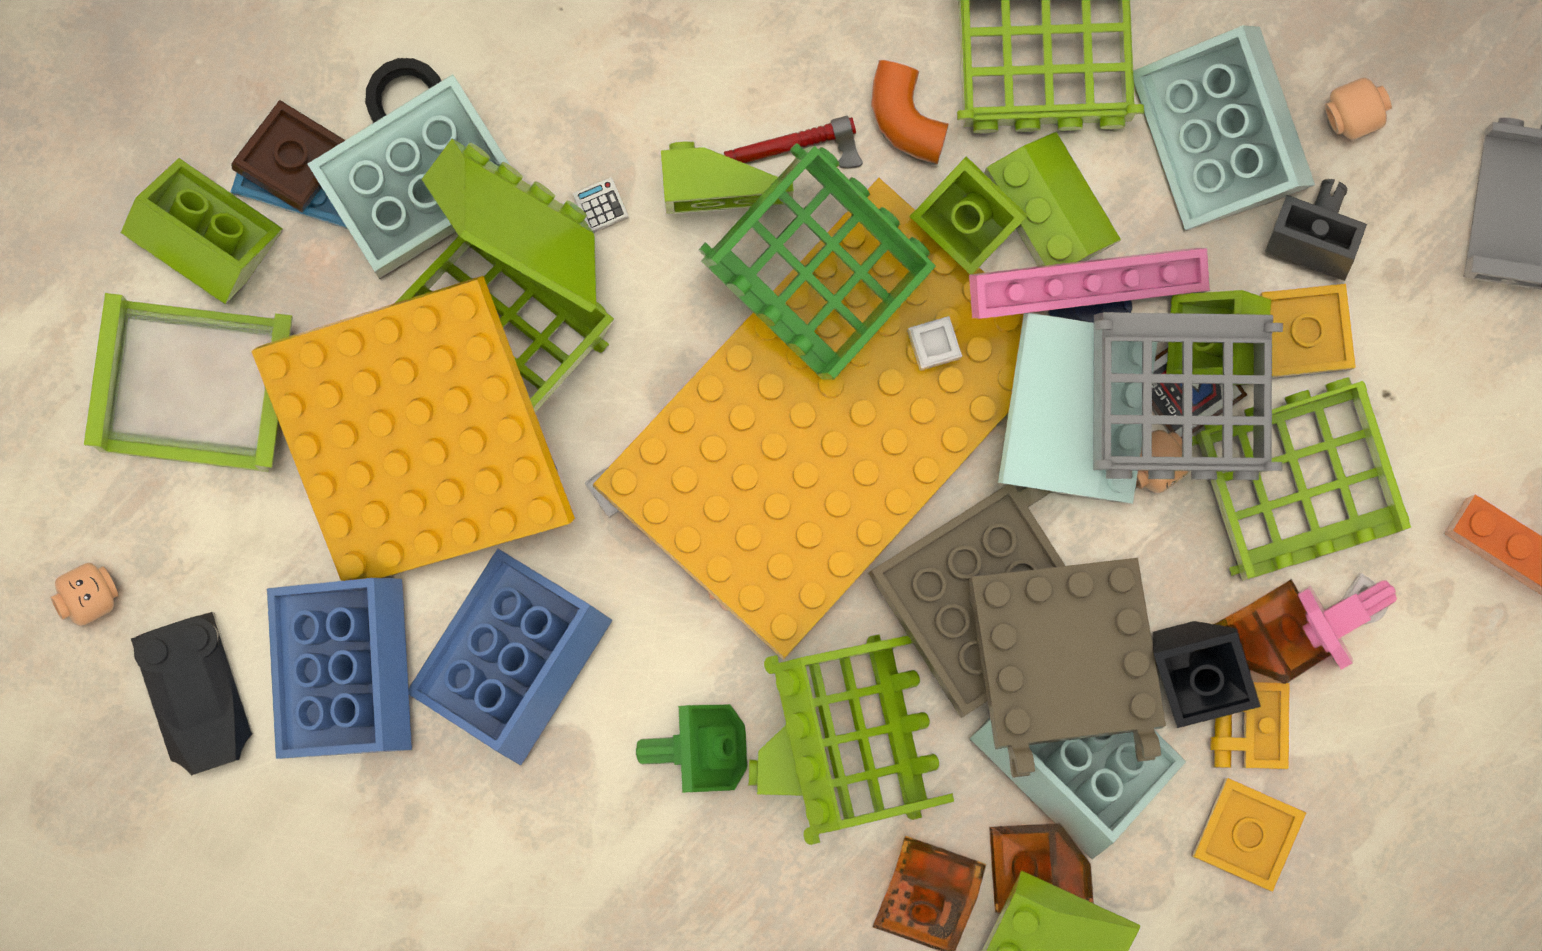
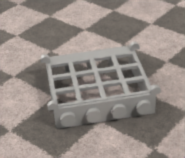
M1103 312L1094 315L1093 470H1106V479H1132V471H1148V479H1175V471H1191V480H1217V471L1233 472V480H1259V472L1282 471L1283 462H1272V332H1283V323H1273V315ZM1112 341L1142 342V374L1111 373ZM1152 342H1182V374H1152ZM1193 342L1223 343V375L1192 374ZM1233 343H1254V375H1233ZM1111 382L1142 383V415H1111ZM1152 383H1182V416L1152 415ZM1192 383L1223 384V416H1192ZM1233 384H1254L1253 416H1233ZM1111 424H1142V457L1111 456ZM1152 424L1182 425V457H1152ZM1192 425H1222V457H1192ZM1233 425H1253V458H1232Z

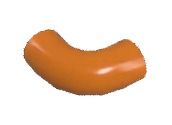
M879 60L873 79L871 107L879 130L895 148L917 159L938 164L949 124L927 118L916 109L913 96L919 71L896 62Z

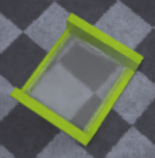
M105 293L84 445L92 446L98 451L105 453L269 472V468L273 467L279 421L251 350L258 346L289 337L291 335L293 316L275 313L274 318L149 304L127 301L120 294Z

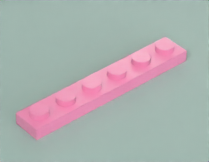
M1190 248L969 275L972 318L978 319L1210 291L1207 248Z

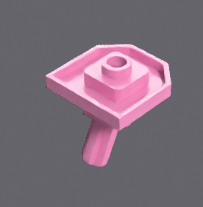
M1381 580L1363 592L1349 596L1326 610L1311 586L1300 591L1298 596L1307 611L1305 616L1309 622L1302 627L1313 647L1317 648L1322 645L1326 653H1331L1341 670L1351 665L1353 658L1341 637L1370 621L1371 616L1395 603L1397 600L1395 588L1386 580Z

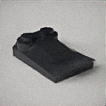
M210 612L190 617L131 638L134 658L140 667L170 761L182 766L192 776L240 760L242 749L248 738L253 734L215 613Z

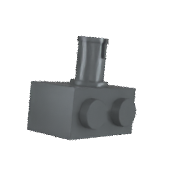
M1324 179L1321 182L1315 204L1286 195L1265 252L1345 281L1367 227V224L1339 214L1344 196L1348 191L1346 185L1339 181L1334 195L1331 196L1330 192L1335 180Z

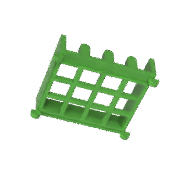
M796 143L790 149V152L796 157L793 162L713 248L705 242L699 248V251L704 256L701 262L822 380H834L936 265L928 258L930 252L919 240L914 237L908 239L898 229L900 222L890 211L883 207L878 209L867 198L870 193L861 182L853 177L848 179L837 168L840 164L832 153L823 147L818 149L816 146L803 149ZM806 169L823 188L803 209L785 190ZM829 194L852 214L833 237L810 216ZM779 198L796 217L775 238L758 220ZM858 222L881 243L861 265L839 245ZM803 223L825 244L806 266L784 246V243ZM752 228L769 247L749 268L731 249ZM887 250L909 271L890 293L868 273ZM776 252L798 273L779 296L756 275ZM831 252H834L854 272L834 295L812 274ZM860 280L882 300L863 323L841 302ZM805 281L827 301L808 324L785 304ZM834 309L856 330L837 352H834L814 332Z

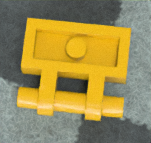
M1254 682L1261 707L1242 711L1244 712V738L1232 737V714L1215 718V737H1210V750H1214V767L1231 768V751H1244L1243 768H1289L1290 683Z

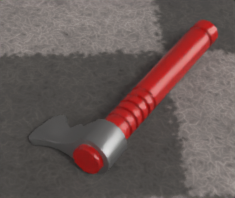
M848 115L830 120L831 123L818 126V128L814 127L805 131H799V133L795 132L735 148L734 150L724 151L725 156L742 163H748L789 152L796 143L804 148L808 147V145L812 146L820 142H826V140L831 141L835 139L836 143H839L838 149L843 151L841 158L838 160L841 168H855L863 164L857 152L853 134H856L854 121Z

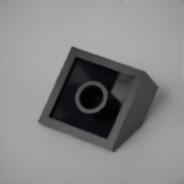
M1192 621L1153 632V654L1177 728L1261 707L1237 628Z

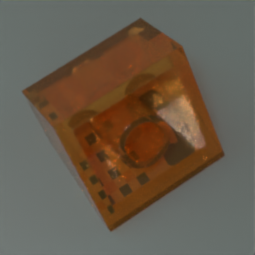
M905 836L892 868L873 928L938 951H956L977 901L986 864Z

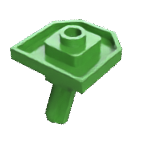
M731 704L678 706L679 735H673V737L640 739L637 742L636 756L640 764L674 763V765H681L682 793L735 790L747 770L745 724Z

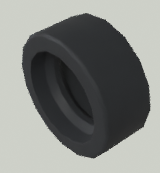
M397 58L384 63L372 74L366 87L365 104L372 122L374 123L386 116L382 107V93L391 80L402 75L414 76L421 79L430 89L441 82L440 76L428 64L415 58Z

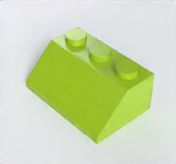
M1057 132L1028 143L986 167L984 174L1028 215L1016 228V231L1037 266L1087 261L1121 241V238Z
M178 158L135 198L120 233L226 304L247 283L280 236L283 228Z

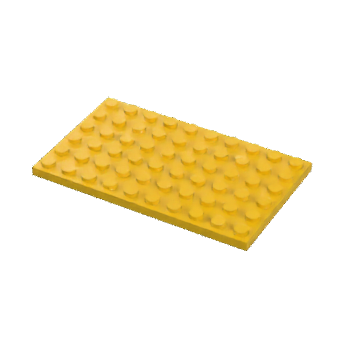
M880 178L867 189L870 193L867 198L878 209L883 207L890 211L900 222L898 229L908 239L911 237L916 238L929 250L930 255L928 258L936 267L846 365L834 380H822L757 315L752 313L593 484V487L783 660L1009 413L1024 313L981 319L972 318L970 274L909 217L915 209ZM847 211L827 233L833 237L852 214ZM860 222L839 243L860 265L881 244ZM820 240L800 262L806 266L825 244ZM888 250L868 271L888 293L909 272ZM831 252L812 274L834 295L854 272L834 252ZM978 268L973 274L985 272L982 269ZM793 269L773 292L779 296L798 273ZM860 280L841 302L863 323L882 300ZM806 281L785 302L806 324L827 303ZM834 309L814 332L834 352H837L856 330ZM949 316L962 354L961 359L920 371L908 336V328Z

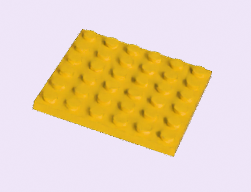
M484 276L276 340L251 350L341 581L383 578L568 525L575 519Z

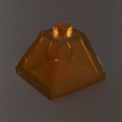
M1292 579L1214 623L1215 625L1237 628L1250 670L1283 684L1295 679L1331 655L1330 652L1326 653L1322 645L1314 648L1302 627L1309 623L1305 616L1307 611L1298 596L1299 591Z
M1060 823L989 827L995 913H1001L1021 870L1094 904L1091 863Z

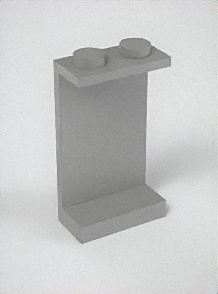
M1504 117L1499 118L1498 122H1493L1485 129L1464 272L1465 278L1542 290V125L1540 129L1524 127L1523 120Z

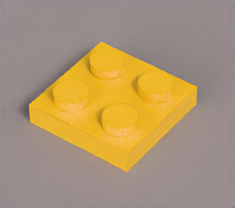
M1346 284L1269 291L1259 294L1262 297L1271 299L1270 315H1273V323H1283V332H1272V378L1352 370L1356 368Z
M1226 778L1192 857L1273 892L1306 812Z

